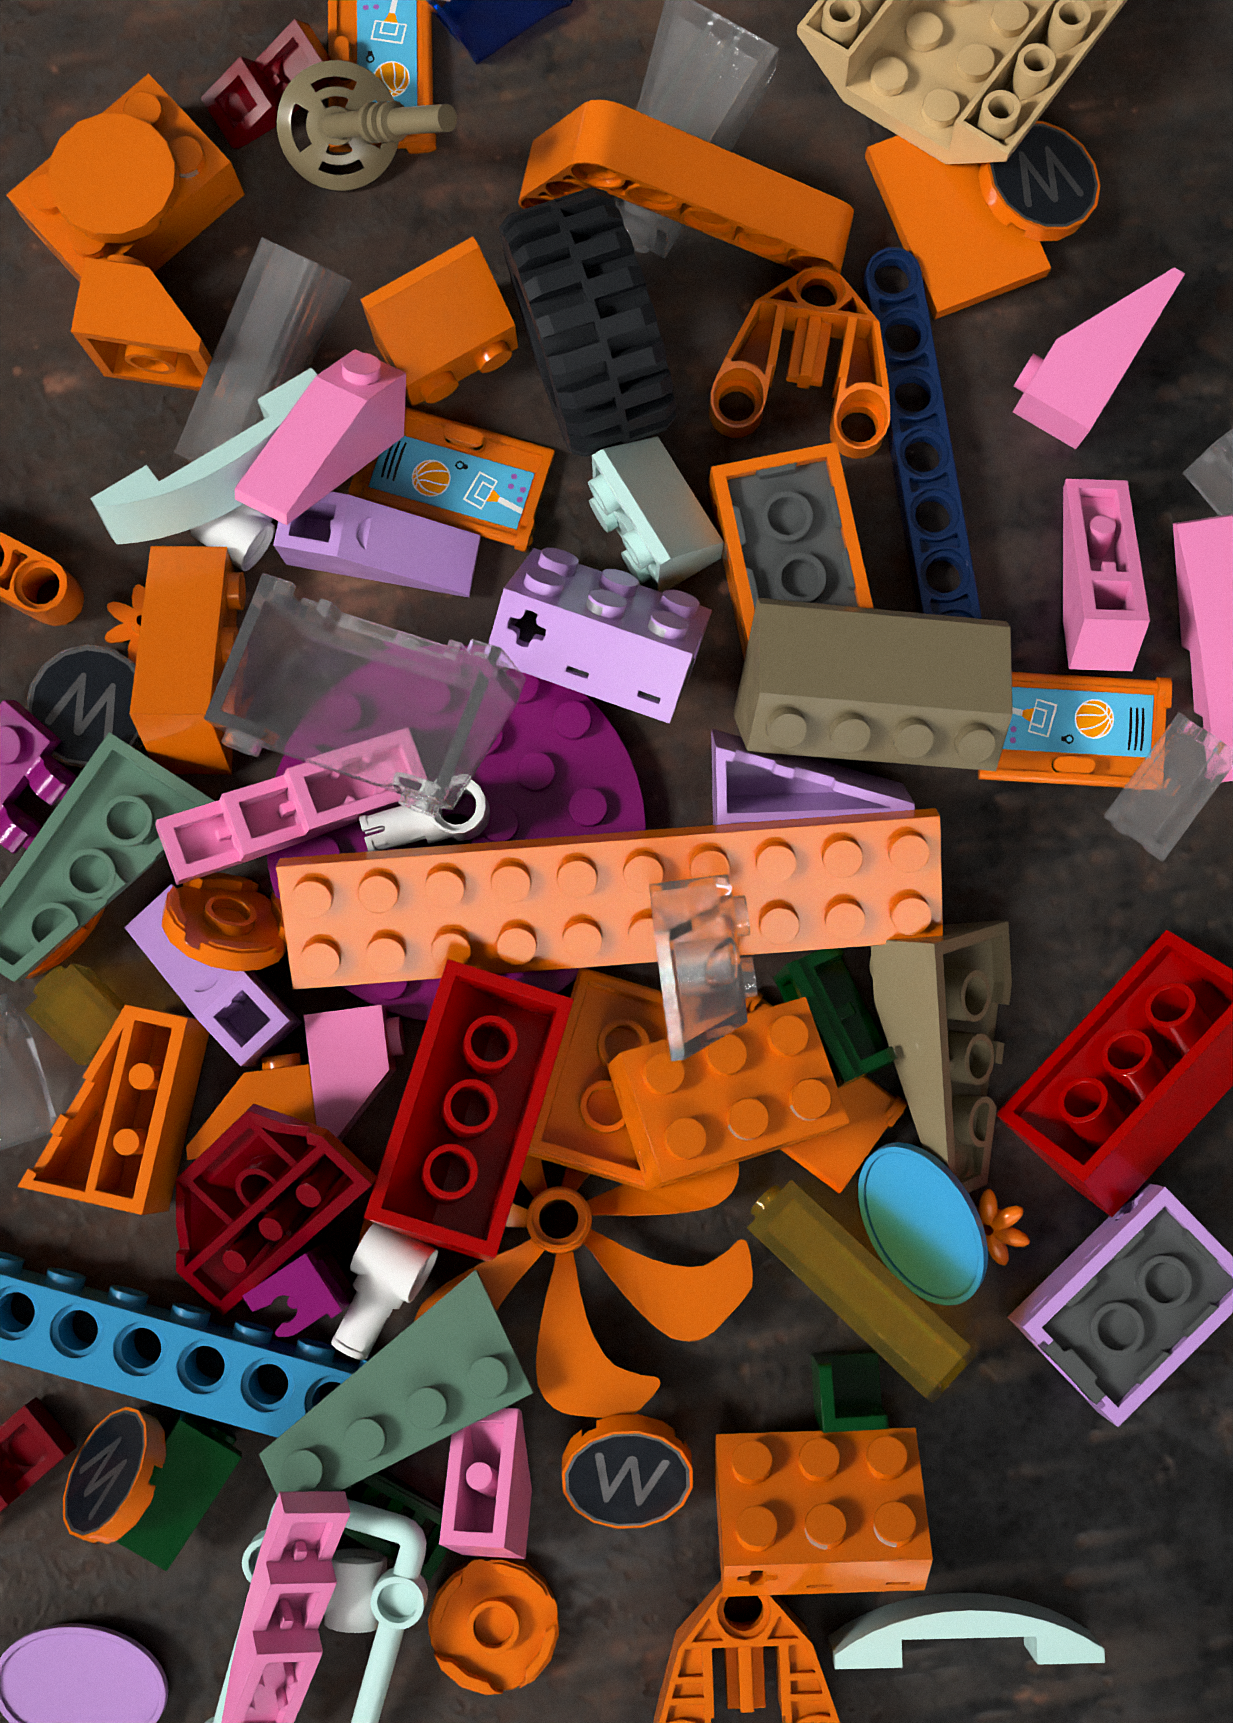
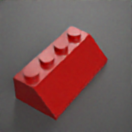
M1166 930L996 1115L1069 1185L1110 1217H1113L1233 1086V969Z
M447 959L364 1219L423 1242L487 1262L496 1258L574 999Z

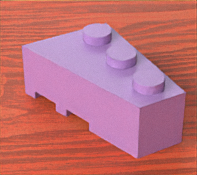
M711 728L713 825L915 810V803L903 783L809 756L748 752L742 737Z

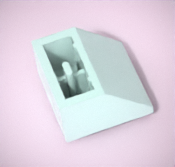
M658 436L604 448L592 455L593 479L588 481V485L594 497L589 500L590 506L607 533L616 528L626 547V550L621 552V555L630 573L638 579L639 585L648 581L654 590L663 593V591L669 590L721 559L724 545L722 538Z

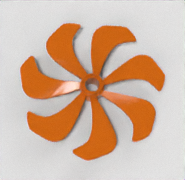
M527 1155L520 1180L534 1199L528 1209L512 1203L505 1227L527 1228L531 1239L498 1254L491 1261H484L444 1284L421 1304L414 1321L475 1269L478 1270L494 1307L498 1311L500 1305L517 1282L544 1251L556 1254L538 1335L536 1353L538 1387L545 1400L553 1408L565 1414L595 1418L635 1414L653 1397L661 1382L655 1376L640 1375L614 1365L603 1353L586 1317L573 1251L584 1244L631 1304L662 1333L672 1339L688 1342L701 1340L709 1336L739 1306L752 1288L753 1270L748 1243L743 1239L738 1240L728 1251L704 1266L686 1267L671 1265L634 1252L592 1230V1216L670 1215L695 1212L714 1207L723 1202L735 1188L739 1176V1162L650 1191L623 1184L586 1201L577 1191L590 1175L589 1173L566 1167L562 1185L548 1188L542 1159ZM552 1204H569L578 1213L577 1227L566 1238H551L542 1229V1215ZM364 1220L358 1246L374 1222Z

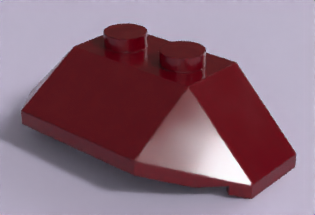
M253 1103L176 1178V1229L180 1247L176 1252V1272L223 1316L243 1299L242 1296L259 1285L365 1192L378 1177L328 1129Z

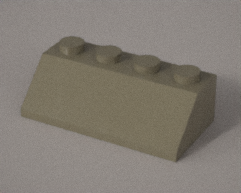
M757 598L733 712L746 751L996 771L1013 715L1011 627L1007 621Z

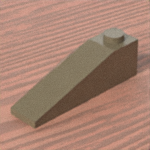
M995 920L943 925V936L886 940V945L871 946L869 966L873 978L874 1003L888 1045L893 1047L898 1057L893 1061L922 1148L943 1162L955 1174L967 1192L970 1193L987 1185L997 1108L993 1100L987 1097L993 1065L994 1063L1002 1064L1005 1043L994 1041L998 1004L1009 1005L1012 976L1008 921Z

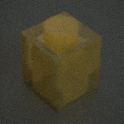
M70 964L66 969L63 966L56 967L41 979L33 990L37 998L25 1011L78 1065H90L126 1004L89 967Z

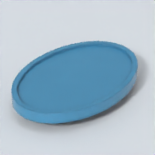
M896 1142L885 1144L878 1148L866 1160L858 1183L860 1213L873 1247L889 1271L906 1288L919 1297L940 1305H957L965 1302L980 1287L988 1265L986 1234L980 1215L969 1193L943 1162L920 1147Z

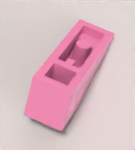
M1174 267L1056 339L1045 359L1033 353L1013 386L1023 392L1013 413L1077 449L1096 422L1185 273Z
M354 349L319 373L235 487V500L288 525L404 437L406 372L380 361L374 355Z
M1065 479L1063 487V627L1069 669L1133 671L1150 622L1128 481Z

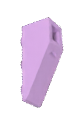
M330 492L288 525L278 521L273 546L286 565L470 597L481 536L352 495Z
M171 884L124 928L195 1018L240 1066H256L261 1061V1058L266 1057L302 1022L254 970L236 972L210 967L187 957L170 943L161 924L167 893L174 886Z

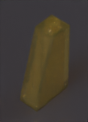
M790 1180L783 1189L777 1184L773 1185L752 1207L750 1213L755 1219L747 1229L927 1400L934 1403L977 1356L973 1348L794 1181Z

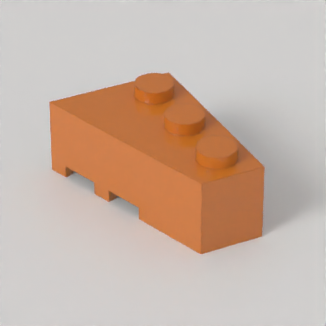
M150 547L129 714L149 758L173 774L232 775L235 665H238L240 658V635L236 626L237 610H243L245 607L246 585L243 572L234 571L227 547Z
M125 1005L84 1073L83 1078L86 1080L66 1114L59 1115L50 1130L53 1136L34 1168L27 1169L17 1187L139 1215L169 1211L209 1038L207 1029L193 1017Z

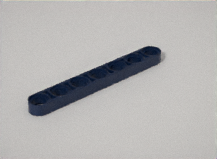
M888 247L878 251L871 257L863 277L862 290L866 306L880 322L890 395V424L887 429V436L917 612L982 619L921 268L917 259L910 252L902 248ZM895 266L906 274L908 287L897 294L886 293L877 286L875 273L880 268ZM897 324L907 325L916 332L918 346L913 351L907 353L896 352L887 345L885 331ZM906 383L920 385L927 392L929 404L924 410L919 412H908L897 404L895 390ZM916 442L930 444L938 453L939 465L934 470L928 472L916 471L907 463L905 449ZM928 501L941 504L949 515L948 527L939 532L924 530L916 520V508ZM938 561L952 564L960 576L958 588L949 593H940L933 590L926 579L927 567Z

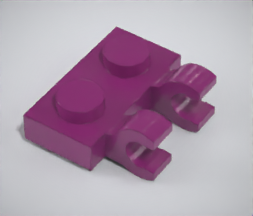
M3 700L0 704V844L14 854L22 846L27 850L42 828L35 819L14 804L25 787L29 784L40 798L48 804L54 805L58 799L62 800L77 776L51 756L62 740L18 701Z

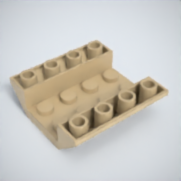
M817 0L797 26V35L844 103L944 164L1006 162L1127 0Z

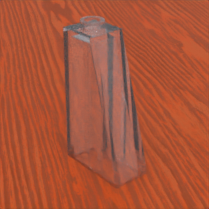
M665 0L636 111L731 151L775 78L779 48L694 0ZM614 196L615 207L620 211L634 250L640 253H648L650 250L665 259L685 225Z
M261 237L174 453L193 462L262 421L264 416L257 399L309 369L349 291L352 281L310 259Z

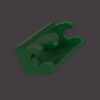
M842 948L817 950L807 956L787 963L773 977L785 1003L806 997L838 1089L893 1063V1060L898 1058L892 1046L886 1047L842 961L843 954H845Z
M178 1409L164 1429L166 1442L165 1463L162 1468L154 1465L153 1473L149 1480L150 1484L156 1486L153 1499L137 1524L124 1536L115 1541L166 1572L242 1458V1451L233 1446L237 1439L230 1432L206 1417Z

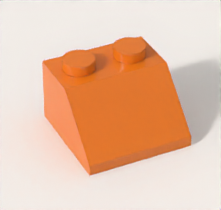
M473 236L360 299L376 347L386 364L406 372L405 396L412 407L423 401L435 403L446 398L457 389L458 381L478 370L481 373L496 370L511 358L513 350L519 348L515 323L484 255Z
M110 255L108 260L85 257L71 333L103 376L225 395L227 383L207 348L149 267L140 260L125 255Z

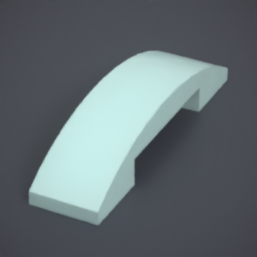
M312 367L257 399L264 416L262 421L178 471L158 481L149 467L145 465L91 497V501L116 544L138 543L178 534L212 521L243 505V503L235 500V487L315 376H317Z
M945 1593L905 1599L867 1612L844 1624L828 1636V1650L835 1669L903 1668L902 1640L1024 1637V1646L1037 1664L1105 1663V1649L1088 1629L1072 1619L1028 1601L983 1593Z

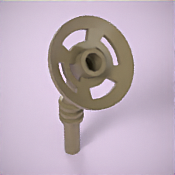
M342 60L323 61L302 70L286 87L277 111L278 139L288 162L303 178L312 184L335 191L361 188L376 180L391 164L399 141H402L407 135L450 132L457 124L456 111L451 105L436 104L404 107L400 102L394 101L386 85L374 73L358 64ZM327 77H344L357 82L353 90L332 86L316 92L311 85ZM334 96L349 99L345 108L340 106L326 108L322 100ZM296 104L309 111L306 119V129L312 144L301 152L296 145L292 131V116ZM380 142L382 143L380 148L371 144ZM329 144L335 146L349 144L353 150L345 155H332L326 152ZM359 159L364 166L359 171L345 175L330 174L319 170L322 161L332 165H346Z

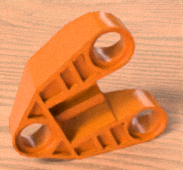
M826 267L804 269L755 300L713 383L709 400V419L719 433L730 438H742L756 430L764 414L768 389L772 386L782 329L794 331L786 381L797 383V387L809 389L810 385L817 387L823 385L830 339H842L832 392L834 404L829 427L830 440L832 443L837 442L839 452L842 455L852 459H863L874 454L881 446L890 424L889 383L880 322L844 277L835 270ZM820 285L832 292L835 298V305L828 307L815 306L802 299L801 294L808 287ZM731 392L744 393L751 398L754 404V412L749 418L742 421L727 419L719 408L720 400ZM863 413L873 420L876 434L865 442L852 441L844 435L841 421L849 414Z
M720 1581L676 1630L653 1723H711V1718H714L712 1648H724L727 1709H740L741 1713L754 1712V1708H765L764 1646H775L776 1687L782 1723H840L807 1626L777 1595L758 1596L762 1601V1611L753 1620L746 1622L730 1621L724 1614V1606L728 1597H722Z

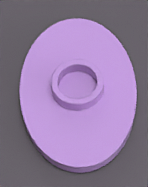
M81 1623L47 1626L21 1637L0 1657V1712L9 1723H156L163 1714L168 1701V1681L158 1660L136 1640L109 1628Z

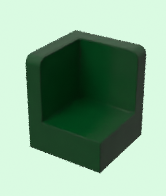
M875 1349L811 1353L815 1420L823 1433L889 1428L888 1413L882 1407L878 1352Z

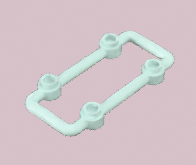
M347 1499L351 1513L345 1528L400 1545L394 1568L388 1569L380 1576L371 1596V1609L379 1623L351 1723H379L404 1630L414 1625L420 1619L427 1602L428 1588L425 1579L420 1575L426 1555L427 1542L422 1528L416 1521L401 1514ZM274 1503V1505H273V1507H272V1509H271V1513H270V1517H269V1520H268V1524H269V1521H270V1518H271V1515H272V1512H273L275 1503ZM266 1530L261 1531L253 1538L242 1558V1569L250 1583ZM238 1633L230 1658L221 1695L219 1698L215 1717L209 1718L205 1723L222 1722L230 1670L238 1638Z

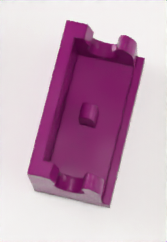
M324 1242L248 1291L242 1297L253 1312L273 1304L278 1296H289L287 1305L292 1309L297 1308V1314L293 1320L283 1322L275 1331V1335L278 1337H289L297 1334L325 1314H328L331 1319L351 1304L357 1291L327 1243Z

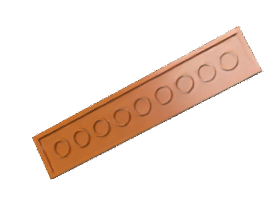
M936 808L280 858L276 865L293 990L439 979L442 976L447 959L494 974L886 945V940L943 936L940 815Z

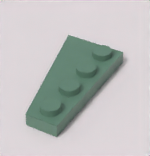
M109 732L0 887V973L13 982L20 983L165 854L155 826L157 819L215 801Z
M475 1269L259 1453L277 1497L279 1492L341 1491L534 1393L478 1270Z

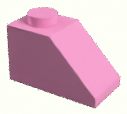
M385 1005L304 1015L316 1124L328 1129L340 1141L343 1140L397 1070L395 1056L405 1055V1041L401 1018H390V1012L386 1010Z
M503 1408L451 1434L439 1545L467 1556L526 1559L532 1486L521 1410Z

